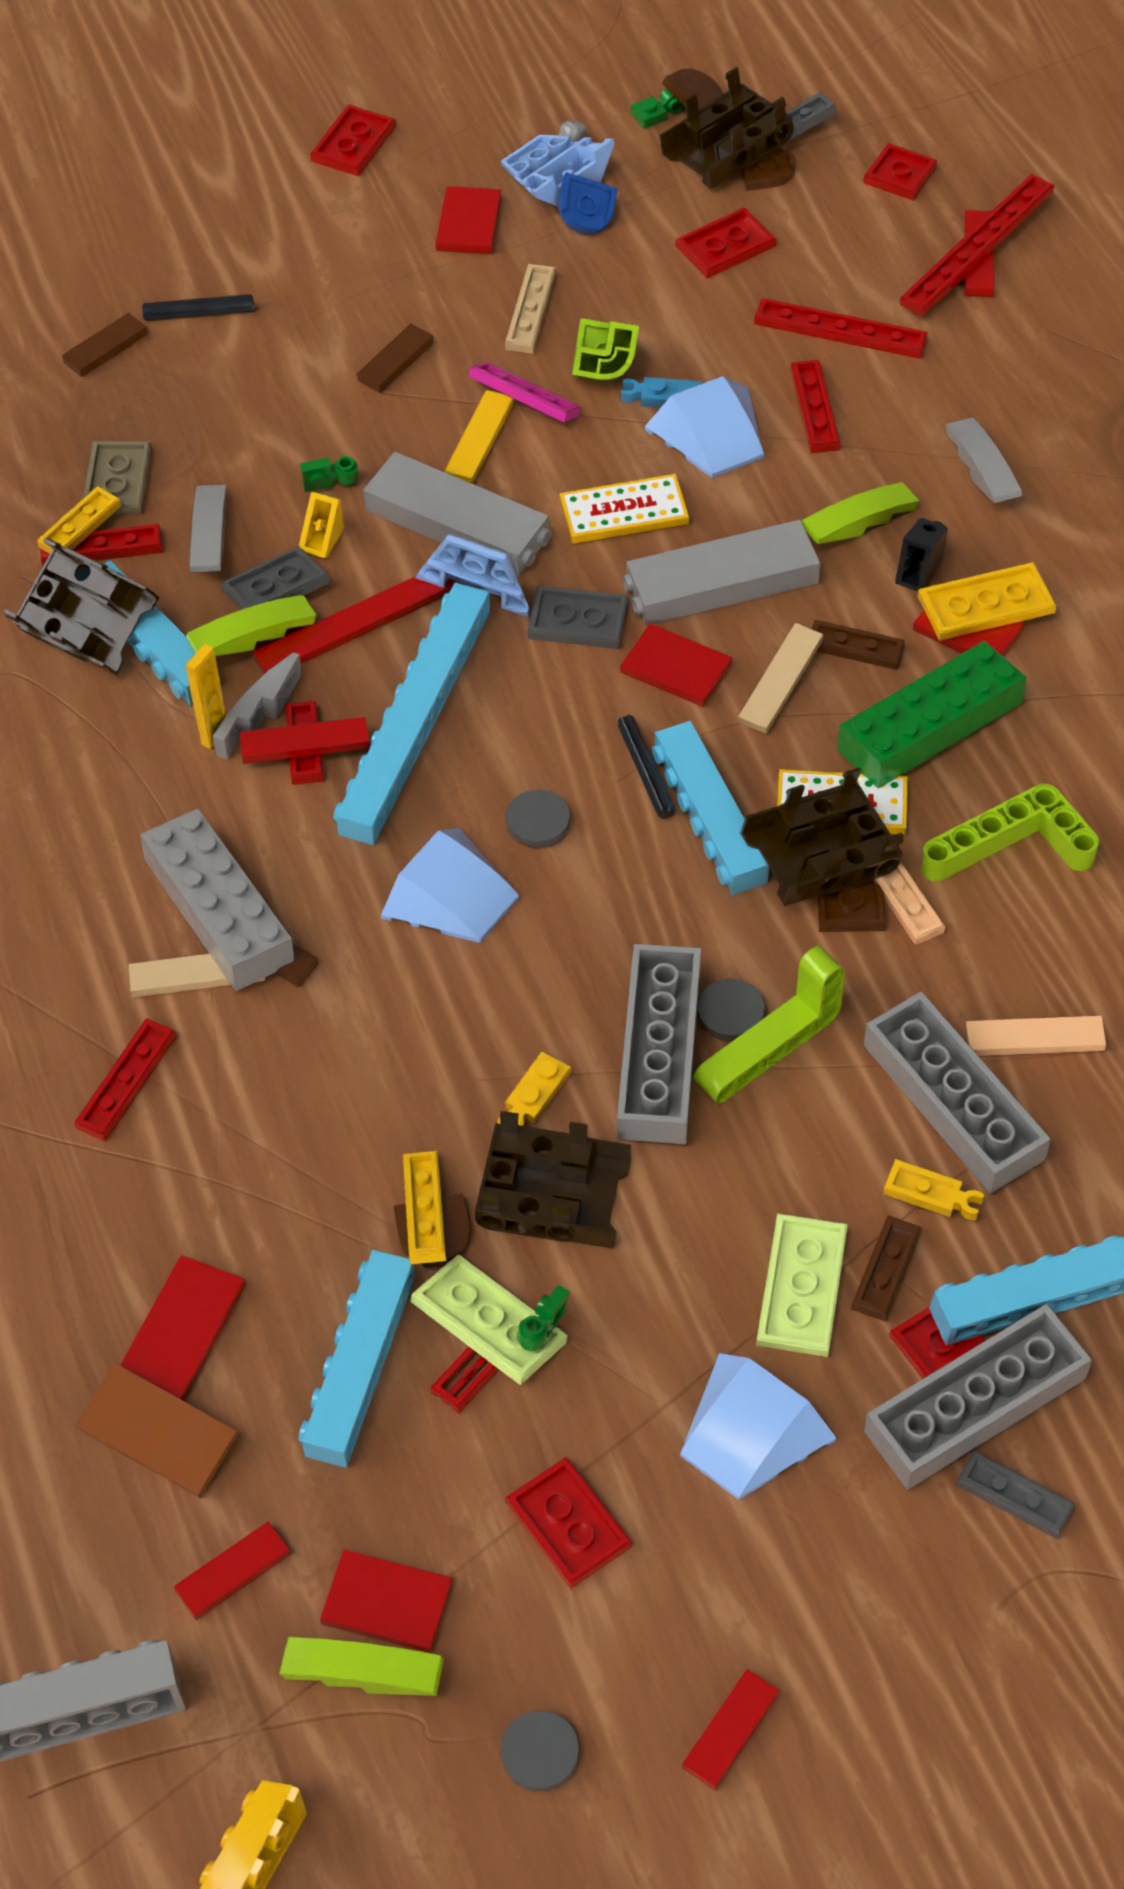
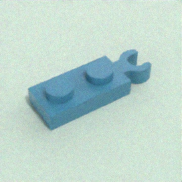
M644 377L643 383H638L634 379L627 378L623 379L621 401L630 403L641 400V406L661 408L672 395L701 385L702 381Z

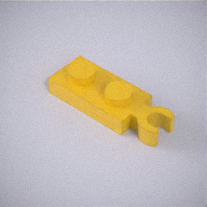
M541 1052L505 1101V1107L509 1110L506 1112L519 1114L518 1125L524 1126L526 1120L535 1124L571 1074V1066Z
M897 1159L894 1161L883 1195L951 1217L953 1209H955L968 1220H976L979 1211L971 1208L968 1203L973 1202L982 1205L984 1194L977 1190L961 1191L962 1181Z

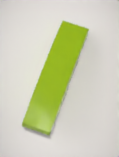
M903 482L851 496L805 518L801 523L805 531L817 544L861 537L867 527L887 524L895 513L916 510L920 500Z
M304 595L292 596L251 606L213 620L188 632L186 639L195 653L204 643L214 648L215 656L253 651L257 641L282 638L287 628L314 624L316 614Z
M288 1637L279 1674L286 1680L321 1681L327 1687L362 1688L368 1694L437 1696L444 1658L436 1654L362 1642Z

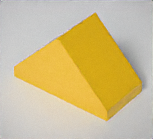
M311 492L299 547L305 553L328 558L344 530L341 499Z

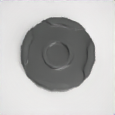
M532 790L516 796L508 806L506 812L507 829L512 838L520 844L521 842L527 843L528 847L533 848L549 847L559 842L565 836L567 829H569L570 813L568 805L560 796L550 791Z
M737 979L719 980L706 987L699 997L697 1008L698 1019L705 1031L707 1029L713 1034V1037L719 1040L731 1042L764 1019L765 1004L760 992L753 985Z
M533 1711L521 1715L509 1725L502 1737L501 1757L505 1772L515 1784L527 1791L538 1792V1790L543 1791L547 1789L550 1791L559 1788L571 1778L578 1765L579 1743L574 1729L566 1719L553 1712Z

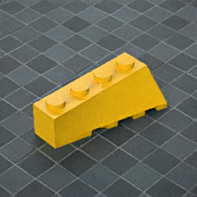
M265 1780L261 1781L257 1790L251 1789L241 1806L243 1814L236 1826L230 1825L222 1838L220 1847L223 1849L215 1862L210 1861L203 1870L200 1877V1884H202L200 1889H265L307 1815L300 1789L293 1785Z

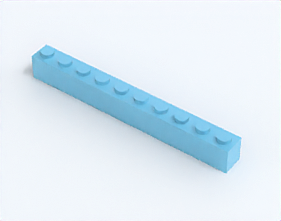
M455 582L450 593H445L443 596L441 610L438 616H433L427 638H422L420 641L418 655L415 661H410L404 683H400L397 686L394 697L395 701L391 707L386 708L380 730H376L373 733L369 752L367 755H362L355 779L351 778L348 782L344 801L342 803L339 802L335 808L333 819L337 823L338 835L375 845L490 613L489 591Z

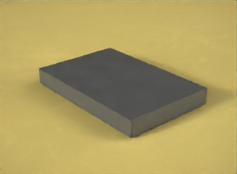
M297 546L220 583L222 592L242 610L277 599L306 595L329 584L330 580L329 575Z
M537 586L527 632L528 639L619 649L628 605V595Z

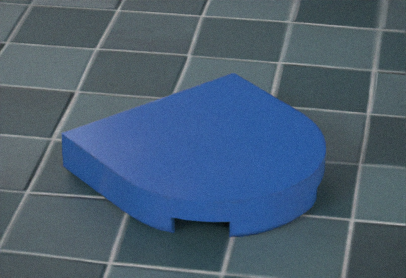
M566 172L562 179L558 202L561 218L567 226L578 233L595 234L602 231L612 219L618 188Z

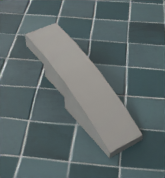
M973 417L946 424V435L958 446V457L970 468V479L993 503L1022 496V490L1001 452L987 432Z
M226 485L196 486L191 531L190 572L221 571L225 548Z
M293 652L271 668L245 692L228 712L213 735L217 757L228 760L240 738V732L258 730L265 716L277 720L302 675L299 654Z

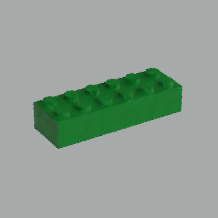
M983 641L840 724L837 751L855 768L860 767L861 773L879 789L1022 704L1027 677L988 643Z

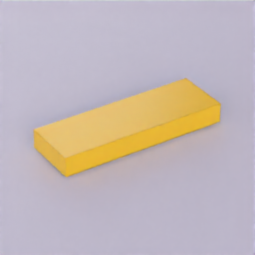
M97 486L37 539L38 547L50 554L52 548L43 542L44 538H49L60 543L61 546L73 550L121 507L120 499Z

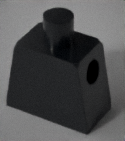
M920 518L904 536L896 574V584L915 591L928 586L944 554L948 528L943 523ZM919 559H921V561L919 562L920 564H922L921 567H918L916 565V561Z

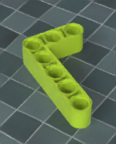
M1040 784L929 840L923 847L921 873L926 879L931 881L944 880L1037 831L1042 834L1070 868L1076 871H1086L1093 867L1095 863L1099 838L1057 788L1049 784Z
M815 946L810 949L799 963L796 995L701 1064L694 1073V1081L716 1103H722L829 1025L839 1014L845 969L821 946Z

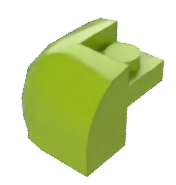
M581 318L573 359L572 376L600 381L613 380L622 376L633 361L639 326Z

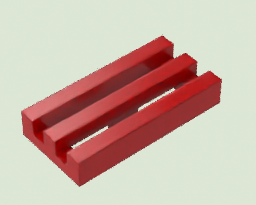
M469 1346L430 1387L431 1393L436 1397L439 1396L446 1405H451L457 1414L465 1408L499 1371L496 1366L489 1363L458 1398H455L488 1362V1360L480 1356L451 1389L446 1391L444 1388L477 1354Z

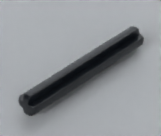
M251 294L142 304V314L145 320L250 312L254 310V298Z
M632 715L620 717L618 719V728L658 817L661 819L671 817L674 814V805L635 718Z

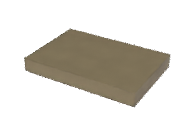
M92 441L83 499L99 486L120 499L121 507L113 514H142L152 452L151 442Z

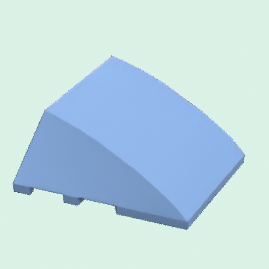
M538 135L501 160V164L534 197L558 207L562 179L566 172L599 183L601 182L614 147V139L606 138L603 143H593L590 137H584L579 142H570L568 136Z
M724 376L672 395L645 426V431L651 435L657 434L665 440L666 446L670 449L673 447L685 454L687 461L711 478L764 458L749 389L747 386Z
M448 534L416 575V578L443 588L449 578L481 590L489 591V593L501 597L502 609L528 618L531 615L512 556L488 546Z
M461 828L438 830L399 873L382 911L381 919L392 921V918L410 922L413 927L420 928L423 925L439 929L441 934L481 943L517 902L519 895Z
M719 1353L680 1456L740 1500L776 1478L778 1473L794 1463H801L806 1460L809 1454L825 1445L827 1447L834 1443L836 1437L807 1399L756 1362L746 1357Z

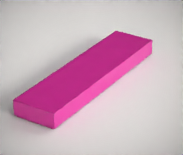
M487 361L470 368L468 377L557 420L567 422L579 417L581 407Z

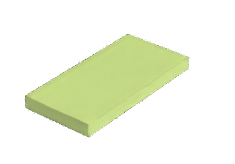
M777 1213L756 1346L828 1357L848 1224Z
M459 1254L411 1295V1303L519 1385L524 1383L567 1342L568 1335L555 1327L549 1337L546 1336V1341L541 1348L535 1351L523 1349L517 1341L519 1324L528 1316L538 1315L535 1314L532 1308Z

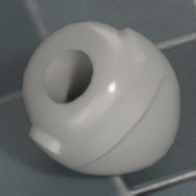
M567 120L560 126L559 136H568L570 142H579L585 137L587 126L582 122Z

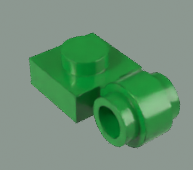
M667 89L661 92L660 101L652 96L630 105L631 115L643 129L667 120V113L677 114L684 108V105Z
M349 456L340 457L334 464L330 463L329 457L300 463L302 484L305 492L334 486L333 479L335 478L342 485H352L359 476L357 462Z
M557 1285L550 1296L545 1294L540 1299L535 1310V1314L538 1316H528L520 1322L517 1341L523 1349L535 1351L544 1345L546 1336L549 1337L566 1313L570 1295L569 1290Z

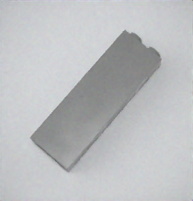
M395 451L363 490L365 511L440 543L448 534H453L508 553L512 556L518 576H520L526 566L530 567L538 550L541 546H546L551 537L548 515Z
M796 520L626 561V575H623L622 579L626 593L631 592L633 596L632 606L635 615H640L644 625L647 626L650 623L664 622L818 584L820 561L801 521Z

